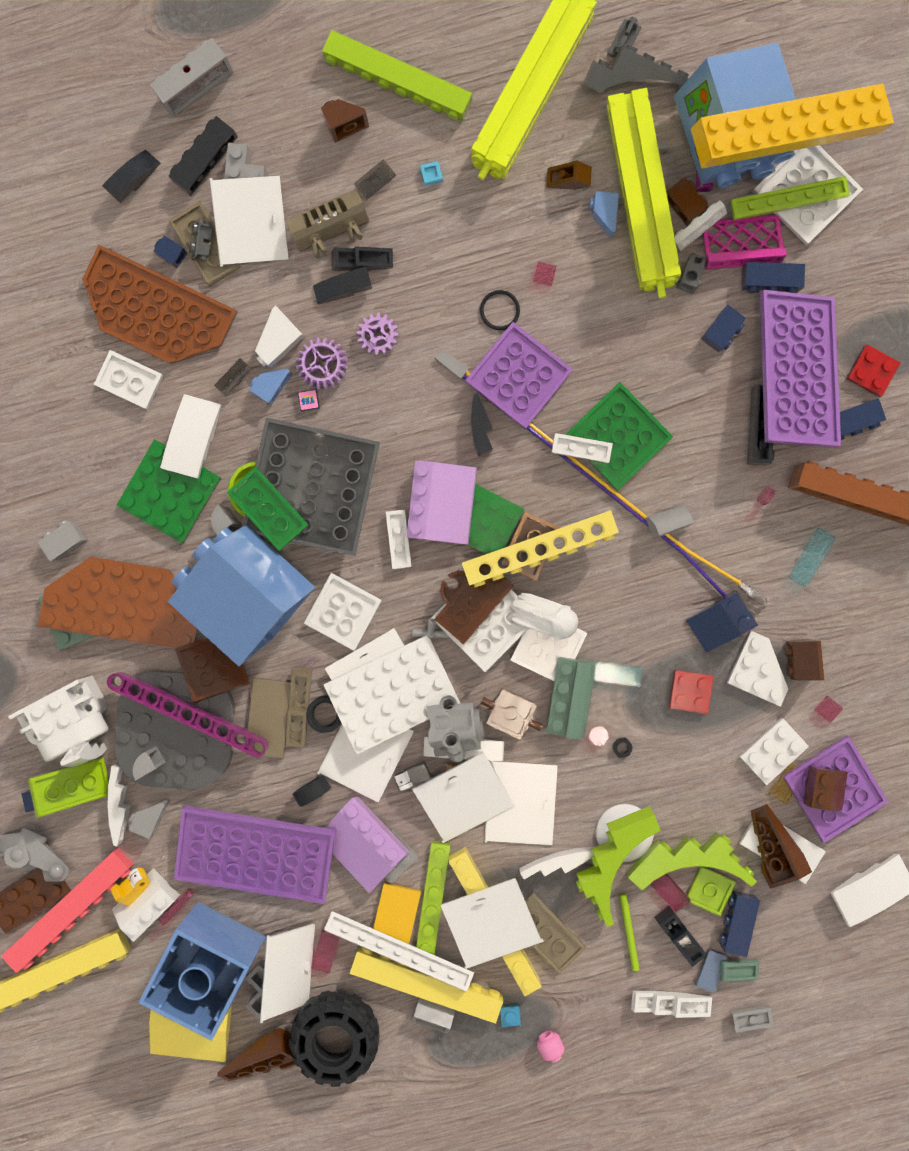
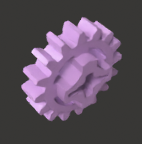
M377 313L376 317L370 314L369 320L363 318L365 324H359L358 326L362 330L357 331V335L361 336L358 342L364 343L362 349L368 348L369 354L375 351L376 356L379 355V351H382L384 355H386V349L392 351L391 344L397 345V341L394 338L399 337V334L394 332L398 329L397 325L392 326L394 320L390 319L388 321L386 314L381 318L380 313ZM386 325L389 327L391 335L385 333ZM380 331L382 336L375 338L374 332L378 333ZM365 333L371 337L370 343L367 342Z

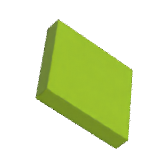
M699 866L684 899L721 917L736 881L712 869Z

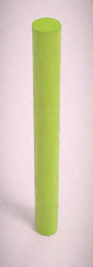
M623 893L619 896L632 971H639L627 894Z

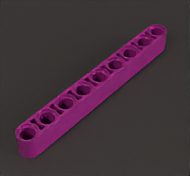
M125 672L113 673L107 678V686L112 691L247 754L260 757L269 749V742L264 737ZM116 676L120 677L122 681L120 686L115 683ZM133 685H137L139 687L138 694H135L132 691ZM151 693L156 694V702L150 700ZM168 701L174 703L175 708L173 711L168 709ZM186 709L192 712L191 719L185 716ZM204 717L209 719V727H205L202 724ZM220 726H225L228 729L227 735L220 733ZM238 734L245 736V743L238 742ZM256 742L263 745V751L255 749L254 745Z

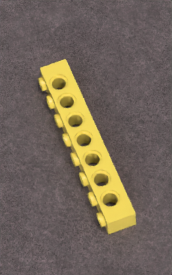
M610 510L463 562L462 565L469 585L473 584L475 588L486 584L484 581L486 579L492 578L495 581L504 578L503 573L510 571L512 575L523 571V566L529 565L532 568L540 565V560L547 558L548 561L560 558L559 554L565 551L567 555L577 552V547L585 545V548L597 545L596 541L603 538L604 542L614 539V534L619 533ZM593 525H598L601 529L598 536L591 533ZM575 531L582 534L580 542H575L572 539ZM556 538H561L564 541V546L561 549H557L554 546ZM538 544H542L546 549L542 556L537 555L535 552V547ZM519 551L526 552V561L519 562L516 555ZM501 557H505L509 561V565L505 569L498 566V560ZM482 564L490 566V573L488 575H482L479 572V567Z

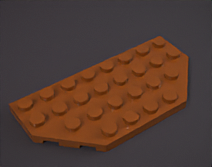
M99 244L82 278L102 332L169 364L221 347L238 313L237 310Z
M89 557L44 589L38 627L179 648L196 642L198 631L192 623L168 603L177 590L171 583L174 576L169 569Z

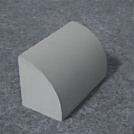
M217 505L213 510L211 525L217 535L225 528L235 532L242 527L229 508Z
M683 505L646 517L654 539L686 528L694 523L690 512Z
M157 746L142 753L135 760L133 765L135 781L166 763Z
M418 998L411 1022L447 1034L451 1029L455 1010Z

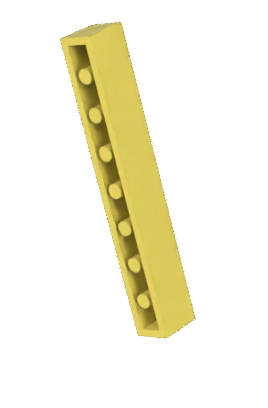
M466 847L449 856V863L467 895L488 888ZM523 949L502 956L524 996L541 988L540 978Z
M119 928L1 980L0 1013L9 1005L15 1007L21 1004L25 998L31 1000L37 997L43 990L49 992L55 989L59 983L67 984L73 981L75 976L81 975L83 977L91 973L93 968L98 967L101 969L109 965V961L114 959L116 961L122 960L131 949L126 934Z
M358 946L350 970L352 975L495 1024L503 1004V995L495 989L487 990L477 983H471L467 992L361 946Z

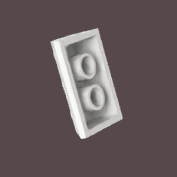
M154 868L147 874L150 879V885L130 906L118 903L112 909L120 929L133 942L180 896Z

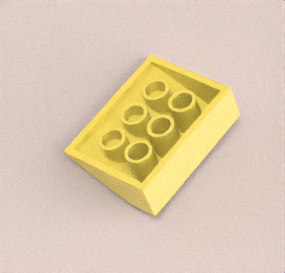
M232 1005L212 1041L151 1010L149 1020L150 1054L226 1062Z

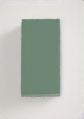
M757 959L723 960L720 962V980L722 982L758 980L759 961Z

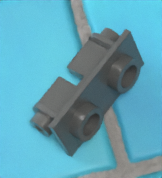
M637 18L624 19L608 52L609 55L616 57L620 46L626 47L627 44L633 46L642 28L638 25Z
M199 218L192 226L194 242L190 243L189 253L192 254L191 260L198 256L199 260L206 261L209 258L210 243H205L203 240H211L213 226H211L210 221L201 223L202 218Z

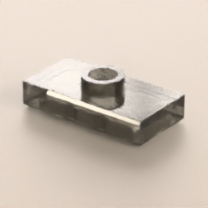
M383 159L357 180L354 186L368 200L391 181L396 174Z
M239 358L214 386L226 397L235 386L241 383L242 379L252 368Z

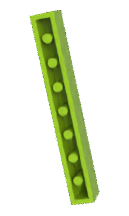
M331 30L322 50L324 59L328 64L341 66L346 72L350 74L354 72L366 81L372 80L383 89H392L401 97H410L419 105L425 104L430 106V109L437 113L441 111L452 120L457 121L459 119L463 121L472 102V92L336 31Z

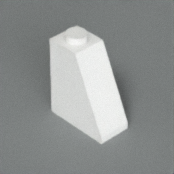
M277 306L273 307L255 350L259 355L256 359L264 367L268 365L270 368L276 365L304 339L302 333Z

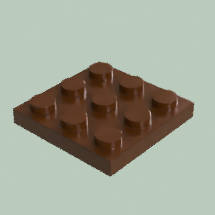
M208 638L175 649L194 704L250 684L244 665L238 666Z

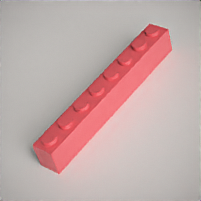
M118 847L1 957L16 973L22 968L24 970L28 969L34 963L32 959L36 955L38 957L43 955L48 950L46 946L50 942L52 944L57 942L62 937L60 933L64 929L68 931L76 924L74 920L78 916L82 918L90 911L87 907L92 903L96 905L104 897L101 894L106 890L109 893L110 889L117 884L115 881L120 877L123 880L131 872L129 868L134 863Z

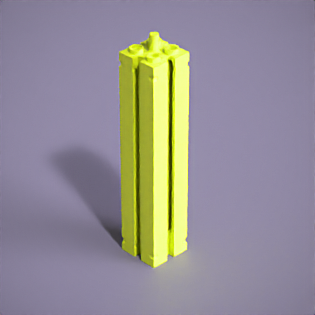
M553 0L478 135L477 141L471 148V162L476 168L481 170L477 176L479 179L484 180L489 170L490 175L496 179L501 178L505 180L509 170L512 168L584 37L588 26H590L597 1Z
M647 88L633 90L630 94L624 95V93L608 96L606 111L639 290L650 292L656 290L657 286L659 299L667 297L665 288L673 287L678 282L681 270L652 111L648 99Z

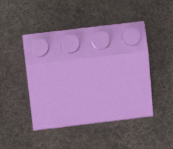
M415 460L406 537L468 545L477 468Z
M358 796L353 797L325 827L336 830L333 855L369 894L410 853L404 844Z

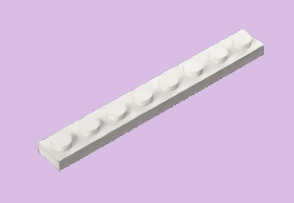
M333 911L324 929L326 932L467 992L474 974L472 971Z

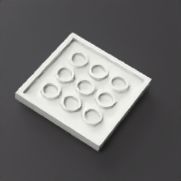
M820 145L794 150L795 155L792 158L780 163L775 168L776 171L767 176L752 191L754 194H760L846 176L850 193L847 198L774 212L805 245L820 233L863 190Z
M512 590L464 645L436 621V624L484 672H487L529 629L512 621L510 615L514 611L511 609V604L514 600H519ZM445 603L431 618L435 619L447 604Z

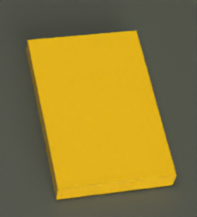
M384 882L373 929L409 944L421 891Z

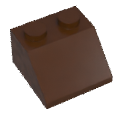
M340 99L330 100L321 107L325 123L335 143L369 127L366 111L362 107Z
M813 639L787 641L785 655L788 657L789 665L786 666V671L790 679L797 681L824 680L821 641Z
M809 766L803 804L822 810H842L848 772Z

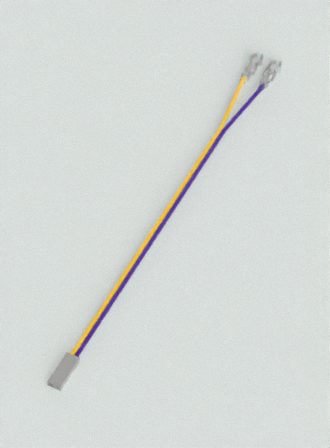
M443 348L435 357L438 362L459 379L463 378L466 380L470 375L469 369ZM530 423L526 429L552 449L553 440ZM558 454L648 526L647 516L574 457ZM670 534L661 536V538L679 551L723 597L728 594H725L688 554L734 581L745 595L750 599H755V603L758 605L755 596L760 595H758V591L754 587L749 586L740 579H736L687 549Z

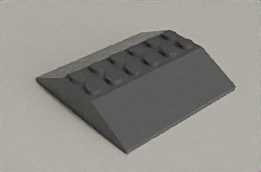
M271 418L265 419L255 467L262 472L309 524L291 542L356 556L380 442ZM245 514L243 526L247 525L257 535L265 536Z

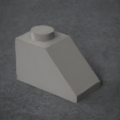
M162 800L133 813L128 822L131 824L128 830L147 839L152 838L155 835L169 800Z

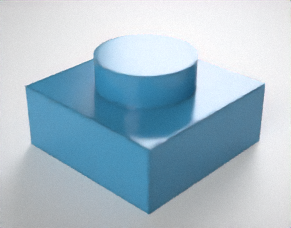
M519 1003L502 1005L500 1010L502 1027L521 1025Z

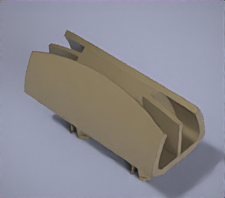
M356 190L314 206L287 220L286 223L299 252L312 247L315 257L320 258L319 249L324 256L327 254L323 242L344 232H348L353 243L355 242L354 234L361 240L362 234L358 226L369 222V218Z

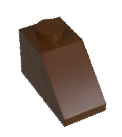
M578 160L549 167L547 170L546 187L572 190L591 186L592 167Z

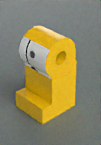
M136 868L129 873V876L120 885L115 884L110 890L116 902L130 906L150 885V879L143 868Z

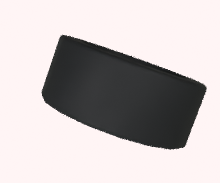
M328 695L319 696L308 706L306 713L307 721L311 728L317 732H332L338 728L341 721L338 714L330 725H321L316 721L314 711L319 704L329 703L333 706Z
M321 775L297 789L292 795L298 805L302 807L325 794L331 789V786L325 775Z

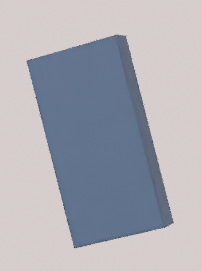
M708 948L706 953L708 956L704 958L695 985L715 993L720 979V962L727 960V955Z

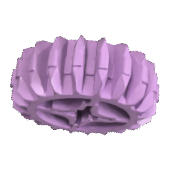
M319 337L316 338V344L309 340L311 346L307 347L304 344L305 352L300 350L298 352L302 358H296L297 362L302 363L296 366L297 370H302L298 375L304 377L303 382H309L311 388L315 383L318 390L321 389L322 384L325 390L328 389V383L335 387L333 381L337 380L340 383L341 379L338 376L345 377L346 375L341 370L348 369L347 365L342 364L348 362L346 357H342L346 354L345 351H339L341 345L337 344L334 346V340H331L328 344V339L325 337L323 343H321ZM326 349L334 354L323 356L318 350ZM313 353L315 360L313 363L310 364V367L307 368L308 359L310 355ZM318 356L320 357L321 360H323L324 362H326V363H324V364H325L324 367H325L326 371L323 369V367H321L320 365H318V364H319V361H320L319 358H318ZM337 360V367L331 374L329 367ZM320 371L324 373L326 378H316L310 375V373Z

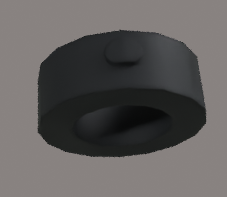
M619 738L613 743V751L617 757L625 758L631 754L633 747L627 738ZM620 743L627 744L628 749L626 752H618L617 747Z

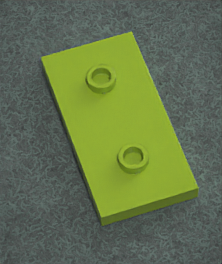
M104 757L78 766L67 767L28 778L36 817H42L108 796L109 779Z

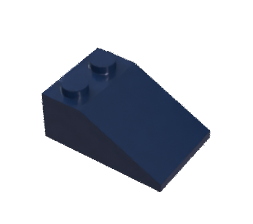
M736 590L686 620L706 652L758 626Z

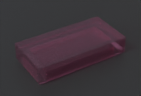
M667 873L650 884L675 912L690 903V898Z
M187 889L159 919V922L164 926L193 896L194 892L191 889Z
M324 930L321 931L311 966L312 969L330 973L340 937Z

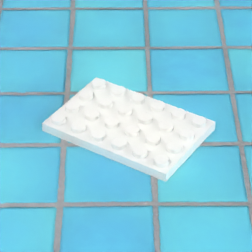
M427 636L421 637L323 684L356 755L429 720L426 706L439 705L441 698L446 695L453 696L457 703L461 704L435 648Z

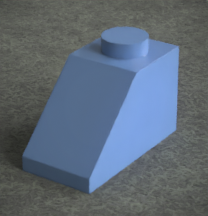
M596 191L594 198H590L589 209L592 210V217L609 237H613L616 230L619 193Z
M288 369L260 374L258 378L255 377L251 381L249 391L272 406L292 376V373Z

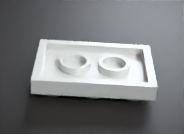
M110 350L94 385L148 410L164 375Z
M780 718L741 753L739 757L765 785H768L809 746L783 718Z

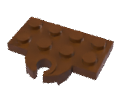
M482 564L479 567V572L482 575H488L490 573V566ZM458 570L448 574L451 579L457 580L458 586L455 589H449L447 583L442 581L440 594L447 605L434 620L464 645L514 587L505 577L495 581L492 578L484 580L486 584L474 588L473 584L469 585L465 571Z

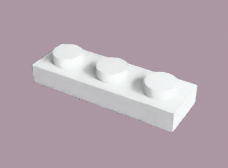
M721 200L716 204L710 205L704 214L694 218L688 227L677 232L675 243L680 252L727 214L725 205Z
M555 433L551 453L609 463L613 443Z
M405 510L386 512L392 569L412 567L409 539L406 537L407 522Z

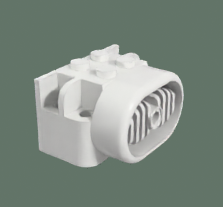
M93 676L78 679L8 716L9 719H18L22 727L20 733H25L28 740L37 746L45 762H50L66 754L70 749L89 742L108 731V726L102 716V713L106 710L107 703Z

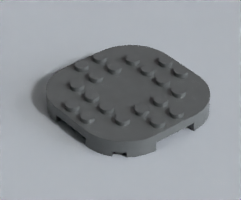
M151 671L136 677L233 723L235 703L230 691L194 704L182 672ZM133 685L132 691L135 694H138L139 687L137 685ZM154 693L150 694L152 702L157 701V696ZM120 695L117 708L115 753L121 770L132 781L149 787L199 789L215 782L227 770L233 755L232 746ZM172 701L167 703L168 709L173 711L175 708ZM186 709L185 716L191 719L192 712ZM204 717L202 724L205 727L210 726V721ZM220 726V733L227 735L228 729L225 726ZM157 746L166 763L135 781L133 776L135 760L142 753Z

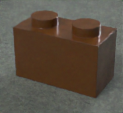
M686 177L666 191L669 205L686 226H689L694 218L704 214L709 207L706 198L698 194L694 183L691 180H687Z

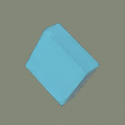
M438 161L420 166L424 186L443 182Z

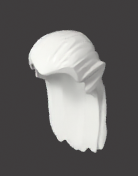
M521 593V595H518L519 600H514L511 604V609L514 613L510 616L512 621L518 625L548 634L558 640L569 638L577 630L578 617L571 610L570 606L561 605L529 593Z

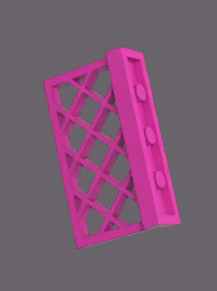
M777 215L750 217L735 221L733 219L719 220L711 226L719 230L715 237L709 234L708 230L703 233L706 257L705 270L743 267L747 262L782 263L787 255L786 248H783L780 218ZM766 222L775 223V229L772 232L763 226ZM752 223L757 227L753 234L744 228L747 224ZM728 225H734L739 230L732 235L725 228ZM759 230L768 235L764 242L755 236ZM740 232L749 237L745 243L736 238ZM721 233L730 239L726 245L717 240ZM772 238L777 242L778 248H771L766 242ZM751 239L760 245L758 249L752 250L747 246ZM733 241L741 248L738 251H732L728 248V245ZM713 242L721 248L719 253H710V246Z

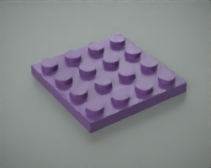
M512 322L468 376L465 383L525 430L573 369Z
M849 736L841 738L782 775L823 843L888 803V800ZM809 766L848 772L842 810H822L803 804Z

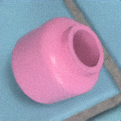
M552 1031L543 1032L539 1035L537 1041V1048L542 1059L552 1063L559 1061L565 1051L559 1034Z

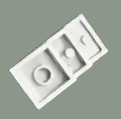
M184 394L169 435L160 468L194 478L200 477L210 441H213L221 404Z
M893 854L881 864L875 863L863 873H856L830 892L847 926L852 927L876 915L909 894V872L899 854Z

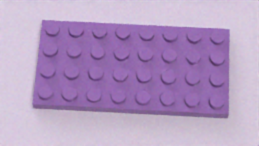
M763 290L760 293L765 442L838 448L841 446L835 297Z
M184 805L181 813L174 880L325 904L336 830Z

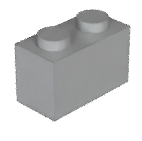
M65 520L57 525L58 528L55 531L42 535V540L37 542L50 561H59L88 541L75 521Z

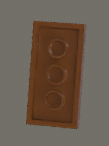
M35 869L0 892V927L5 934L66 896L71 889L65 880L62 882H46L42 869Z

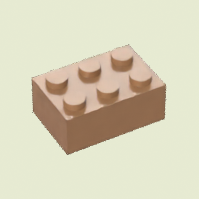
M524 512L509 546L554 531L560 527ZM538 544L535 547L536 554L539 556L544 555L545 547L542 544ZM519 551L516 558L519 562H524L527 559V554L524 551ZM504 557L500 565L507 568L509 565L508 559ZM546 559L540 560L541 564L532 568L529 565L523 566V571L518 573L537 581Z

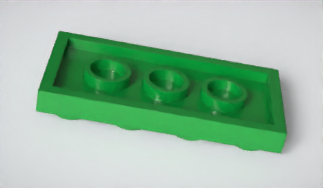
M257 467L253 468L227 492L232 500L279 551L309 526Z

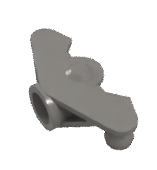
M22 828L20 833L0 835V858L4 857L9 867L23 872H30L40 868L46 882H62L68 878L70 873L68 866L46 844L48 838L25 828Z

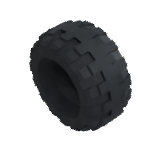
M344 990L321 992L320 995L313 996L307 1000L294 1019L289 1038L292 1059L295 1065L301 1068V1073L306 1078L311 1077L317 1084L323 1085L325 1083L331 1084V1087H339L342 1083L350 1084L355 1082L359 1076L364 1075L369 1070L378 1051L380 1038L378 1020L375 1018L369 1004H365L362 998L356 994L350 995ZM327 1026L341 1027L350 1035L352 1046L342 1053L327 1052L319 1045L316 1038L317 1032Z

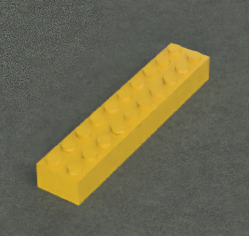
M878 84L701 117L693 125L691 132L701 168H707L879 134L891 126L894 120L884 84Z

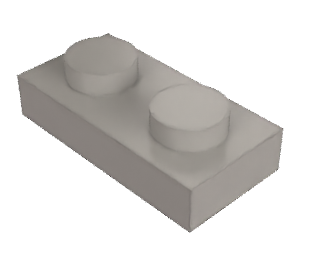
M769 1005L731 1011L736 1033L774 1027L771 1007Z

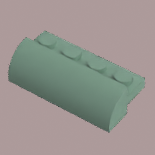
M565 657L558 658L547 733L566 736V738L582 739L585 737L597 661L579 658L578 660Z

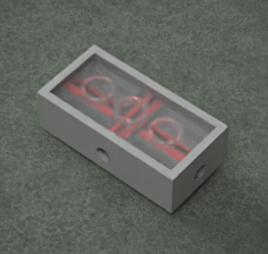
M211 38L202 42L195 51L186 54L179 63L170 66L168 71L162 76H157L150 86L172 118H174L234 72L226 55L214 39Z

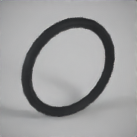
M495 290L487 294L482 300L480 315L488 327L495 330H505L512 322H517L520 315V305L512 293L504 290ZM493 295H507L516 305L514 319L505 326L491 324L484 315V305Z

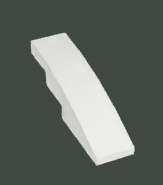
M428 736L424 737V756L435 757L434 748L430 746ZM484 739V741H481V749L465 751L464 759L468 760L484 752L489 761H503L504 741ZM439 756L438 758H449V756Z
M89 742L83 743L70 749L60 764L66 767L81 765L101 756L107 748L104 743L99 745L96 742L93 744H89Z
M118 763L111 766L108 784V818L113 846H118L123 842L131 807L129 804H124L128 785L121 783L123 771Z
M594 847L574 848L539 858L519 868L520 874L523 879H526L541 870L543 875L547 876L560 867L567 873L590 860L594 856L591 849Z
M633 991L631 1010L634 1013L652 1012L654 1015H674L676 1018L711 1017L712 997L666 991Z

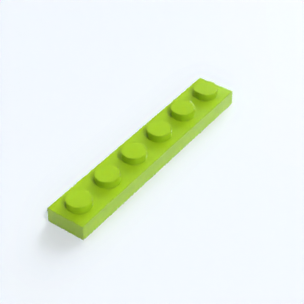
M843 176L731 199L730 206L733 220L735 221L847 198L850 193L847 178Z
M431 842L416 948L435 955L450 852V844Z

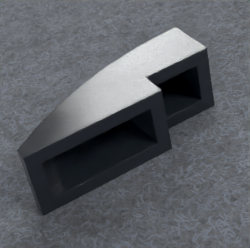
M145 149L121 166L102 187L121 203L132 190L136 192L161 163Z
M334 247L331 251L332 271H352L366 266L368 270L393 268V248Z
M366 266L321 281L313 285L317 304L319 305L354 296V293L370 290L372 285Z
M475 393L472 403L471 426L474 445L479 457L493 451L486 434L492 431L493 428L479 394Z
M670 906L654 917L692 967L708 956Z

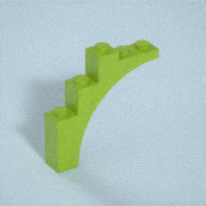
M650 806L606 823L609 829L606 832L609 841L591 848L594 854L591 857L594 866L576 873L579 881H576L580 893L584 892L587 899L591 897L593 905L598 904L599 909L596 912L600 921L604 920L607 927L614 925L610 910V894L617 870L636 846L648 837L661 831Z
M717 832L703 846L694 837L689 839L685 836L673 850L664 841L660 843L656 839L649 850L626 872L628 878L642 891L654 880L666 873L694 866L713 867L727 871L741 878L751 887L757 882L753 877L755 873L747 866L743 868L739 864L741 860L731 853L734 850L729 845L732 841L724 834L720 836Z

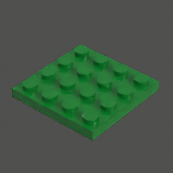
M621 382L565 434L613 443L609 463L588 461L617 491L673 438L667 429Z
M154 439L119 499L117 506L184 544L220 482L221 477L204 467L201 469L199 478L160 468L166 445Z

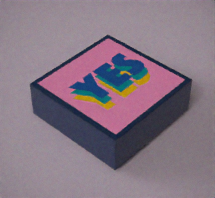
M317 389L298 392L301 412L320 409Z

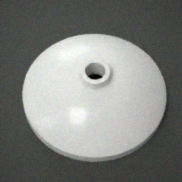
M618 804L607 809L597 823L596 838L598 844L601 845L609 841L606 834L609 829L606 823L641 809L631 804ZM654 835L636 846L623 862L633 861L642 857L649 850Z

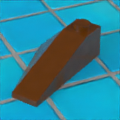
M768 804L751 810L754 832L758 836L759 842L757 849L758 853H761L762 858L761 870L769 888H775L799 880L812 873L804 853Z
M277 1028L271 1033L265 1034L218 1071L217 1075L227 1081L251 1077L252 1072L269 1073L270 1068L280 1066V1069L283 1070L295 1066L292 1059V1051L289 1048L290 1033L282 1028Z

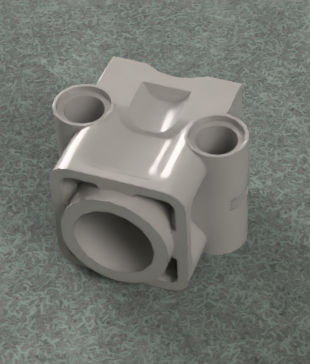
M446 695L441 698L439 705L426 706L427 717L431 724L428 739L430 746L434 748L435 757L448 755L451 761L460 762L465 757V751L481 749V741H484L483 722L480 709L476 710L474 702L458 704L453 696Z

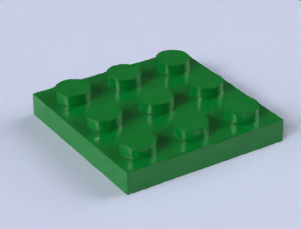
M475 484L468 545L485 554L505 548L525 509Z

